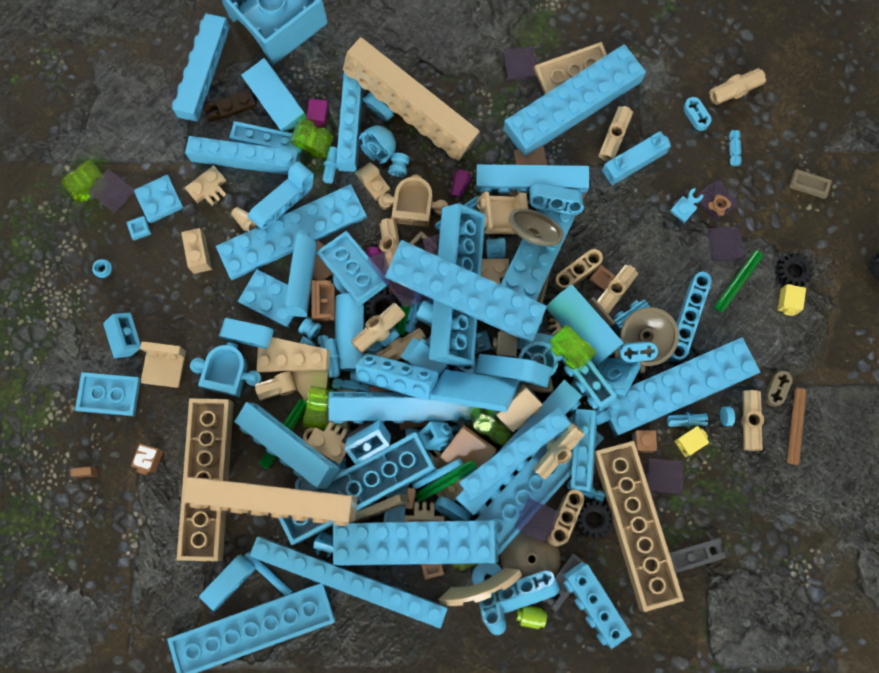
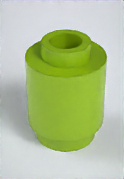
M533 606L517 609L516 621H519V626L536 629L545 627L547 611Z

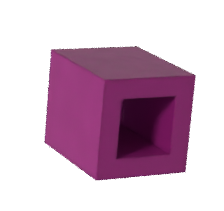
M309 99L306 116L309 127L316 130L321 128L327 129L330 110L328 101Z

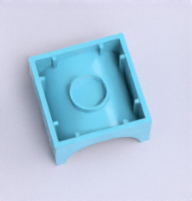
M222 0L229 18L233 22L238 19L247 28L273 66L328 23L322 0Z

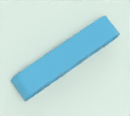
M706 272L696 274L689 284L676 323L679 332L684 331L687 334V339L682 338L679 334L676 349H679L682 355L679 357L673 353L668 358L674 363L680 362L689 353L712 281L711 276ZM697 279L702 280L704 282V286H700L697 283ZM691 296L696 297L699 303H694L691 300ZM685 314H690L693 317V321L687 320Z

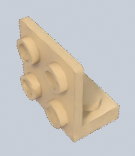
M142 342L140 349L146 352L141 383L179 388L186 350L180 346Z

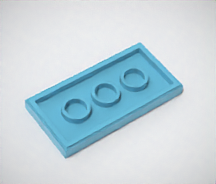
M347 231L316 252L359 306L390 284L389 280L385 278L384 274Z
M445 370L432 390L430 397L431 400L507 412L520 387V382L518 380Z

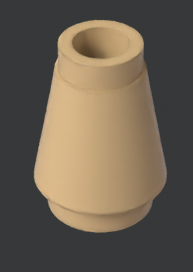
M239 207L234 208L231 216L244 231L250 232V230L257 227L248 218V212Z

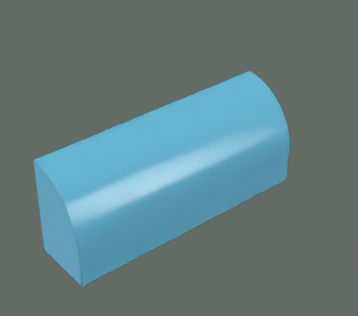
M265 58L241 75L281 131H291L307 121V115Z
M296 233L285 306L288 316L307 317L317 243L311 237Z
M572 284L557 295L546 307L567 333L570 332L596 366L607 359L623 344V341Z
M349 293L339 294L335 297V343L337 355H339L338 365L340 372L356 371V364L365 355V352L361 354L351 343V340L365 329V303L359 306Z

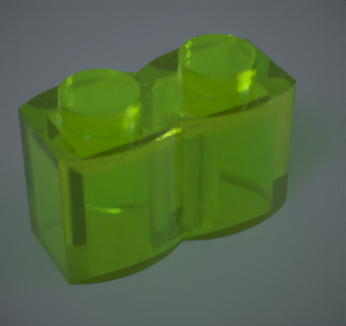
M304 119L296 123L290 143L322 159L327 156L334 136L327 129L317 128L312 121Z
M92 160L85 162L76 171L68 174L61 180L63 186L77 202L87 200L92 192L101 190L108 182Z
M565 325L549 341L551 352L557 357L561 355L565 358V364L573 371L577 369L580 372L596 355V350L568 325Z
M310 386L303 427H316L320 430L326 429L330 422L329 392L334 390Z
M475 407L470 413L474 429L480 434L488 435L494 443L504 446L513 436L512 431L491 409Z

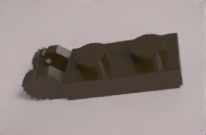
M248 88L216 100V102L204 104L203 110L210 112L219 109V112L215 111L206 116L208 122H213L255 108L256 104Z

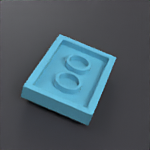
M256 269L238 302L286 328H289L295 317L288 316L285 306L288 285Z
M81 372L75 411L135 417L141 378Z

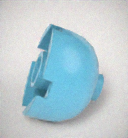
M383 126L369 127L359 136V140L361 139L362 141L361 149L372 161L377 159L380 161V164L385 163L395 152L396 141L393 133Z
M535 341L528 343L519 354V359L531 360L552 367L550 377L558 367L556 351L545 342Z

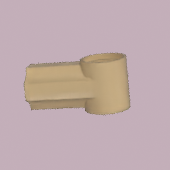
M291 372L280 373L273 379L255 384V390L260 401L277 395H288L296 391Z

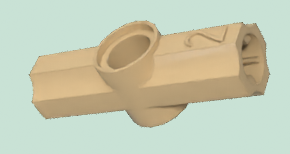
M758 68L742 76L737 74L731 77L726 83L709 91L712 103L718 105L733 97L738 99L744 96L749 90L766 82L765 73Z
M618 106L599 153V157L606 162L616 157L632 117L633 111L626 106ZM612 132H617L620 136H615Z
M393 218L383 219L380 223L382 239L379 247L384 252L386 273L400 244L397 221Z
M624 265L598 299V303L608 314L617 302L621 300L623 294L639 274L631 265ZM612 289H617L619 293L613 292Z
M393 303L382 314L373 316L366 322V328L351 340L352 345L358 352L363 354L376 341L385 340L390 334V329L405 316V313L397 304Z
M418 328L403 338L399 337L393 340L385 349L375 355L401 362L403 359L400 356L413 338L417 340L422 338L426 341L427 338L423 331Z
M742 391L743 416L741 417V425L743 427V449L747 451H761L762 425L764 423V417L761 413V391ZM749 416L755 418V425L749 422Z
M571 423L559 438H554L548 442L546 446L547 452L533 467V470L546 480L559 464H564L570 460L571 450L585 433L577 425Z

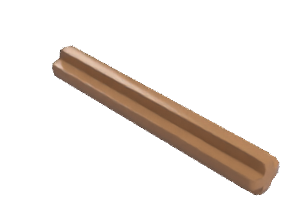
M796 388L794 391L787 463L791 465H798L800 462L807 390L803 388Z

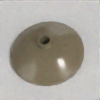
M515 209L509 215L508 220L513 231L529 244L553 246L559 244L564 237L562 228L554 220L542 213L530 209Z
M646 307L636 310L627 317L620 331V339L623 341V344L645 341L655 344L658 349L657 356L653 360L639 361L640 365L654 366L663 363L674 353L679 341V330L670 314L659 308ZM647 331L649 335L647 338H644L643 333ZM647 346V349L640 350V353H646L648 356L652 349ZM627 348V351L624 353L629 357L631 353H636V351Z
M532 528L522 529L501 552L502 569L504 567L519 569L522 574L519 579L542 571H550L556 576L560 568V552L558 547L549 544L547 533ZM530 555L535 557L534 563L528 562Z

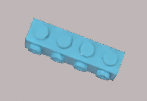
M570 332L553 343L558 361L561 360L564 363V370L568 376L575 378L577 381L575 385L581 393L585 392L589 397L587 401L593 409L597 408L601 412L616 401L617 395Z
M365 353L356 364V381L426 401L430 400V394L438 382L439 372L370 353Z
M581 562L562 575L565 579V582H563L564 586L570 593H574L576 605L581 611L584 609L587 617H585L591 628L595 627L598 632L596 636L603 646L606 644L613 649L632 635L588 564Z

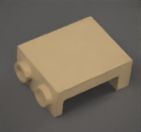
M484 192L478 197L477 208L480 213L485 214L484 234H516L511 228L508 218L515 209H528L526 193H519L515 197L489 196V192Z

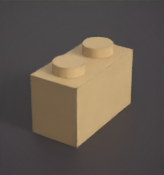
M198 228L181 232L187 266L192 273L196 274L212 270L206 235Z
M522 383L508 411H494L496 416L514 432L516 429L522 428L531 415H536L543 404Z

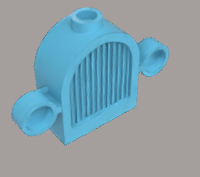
M231 342L211 350L205 361L201 358H195L190 363L191 370L196 374H201L199 387L239 398L244 380L251 387H255V384L262 382V376L257 371L247 373L248 365L246 358L237 350L238 345Z

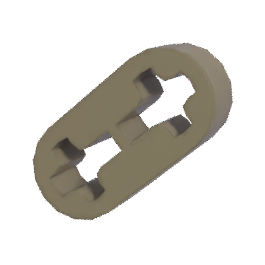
M780 371L772 377L765 394V401L768 405L776 407L784 403L793 380L790 373ZM784 376V381H786V383H783L779 387L781 380H779L778 378ZM778 391L777 398L779 400L774 402V398L771 395Z

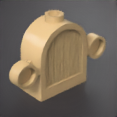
M412 175L402 180L396 187L394 197L384 193L378 199L379 206L384 210H389L393 206L391 217L397 221V224L429 227L432 210H434L437 216H441L442 208L448 206L444 200L433 202L432 189L420 175Z

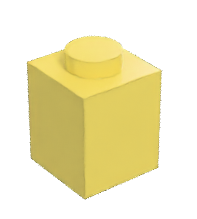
M789 284L781 288L777 311H782L785 315L794 316L801 312L804 307L806 288Z
M698 426L674 440L685 457L690 456L709 443L706 432Z

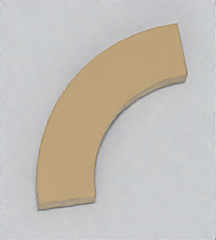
M504 567L499 573L481 583L466 587H451L439 598V601L444 606L464 605L463 602L471 600L479 602L491 597V593L501 588L504 591L522 576L521 571Z

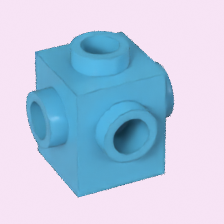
M430 421L419 433L426 450L444 451L454 438L451 427L445 422Z

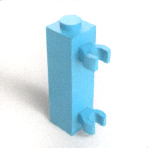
M661 131L657 132L650 138L605 163L602 172L610 184L614 185L665 155L671 147L670 141Z

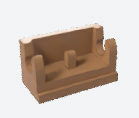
M311 280L312 319L314 322L335 321L334 283L328 280Z

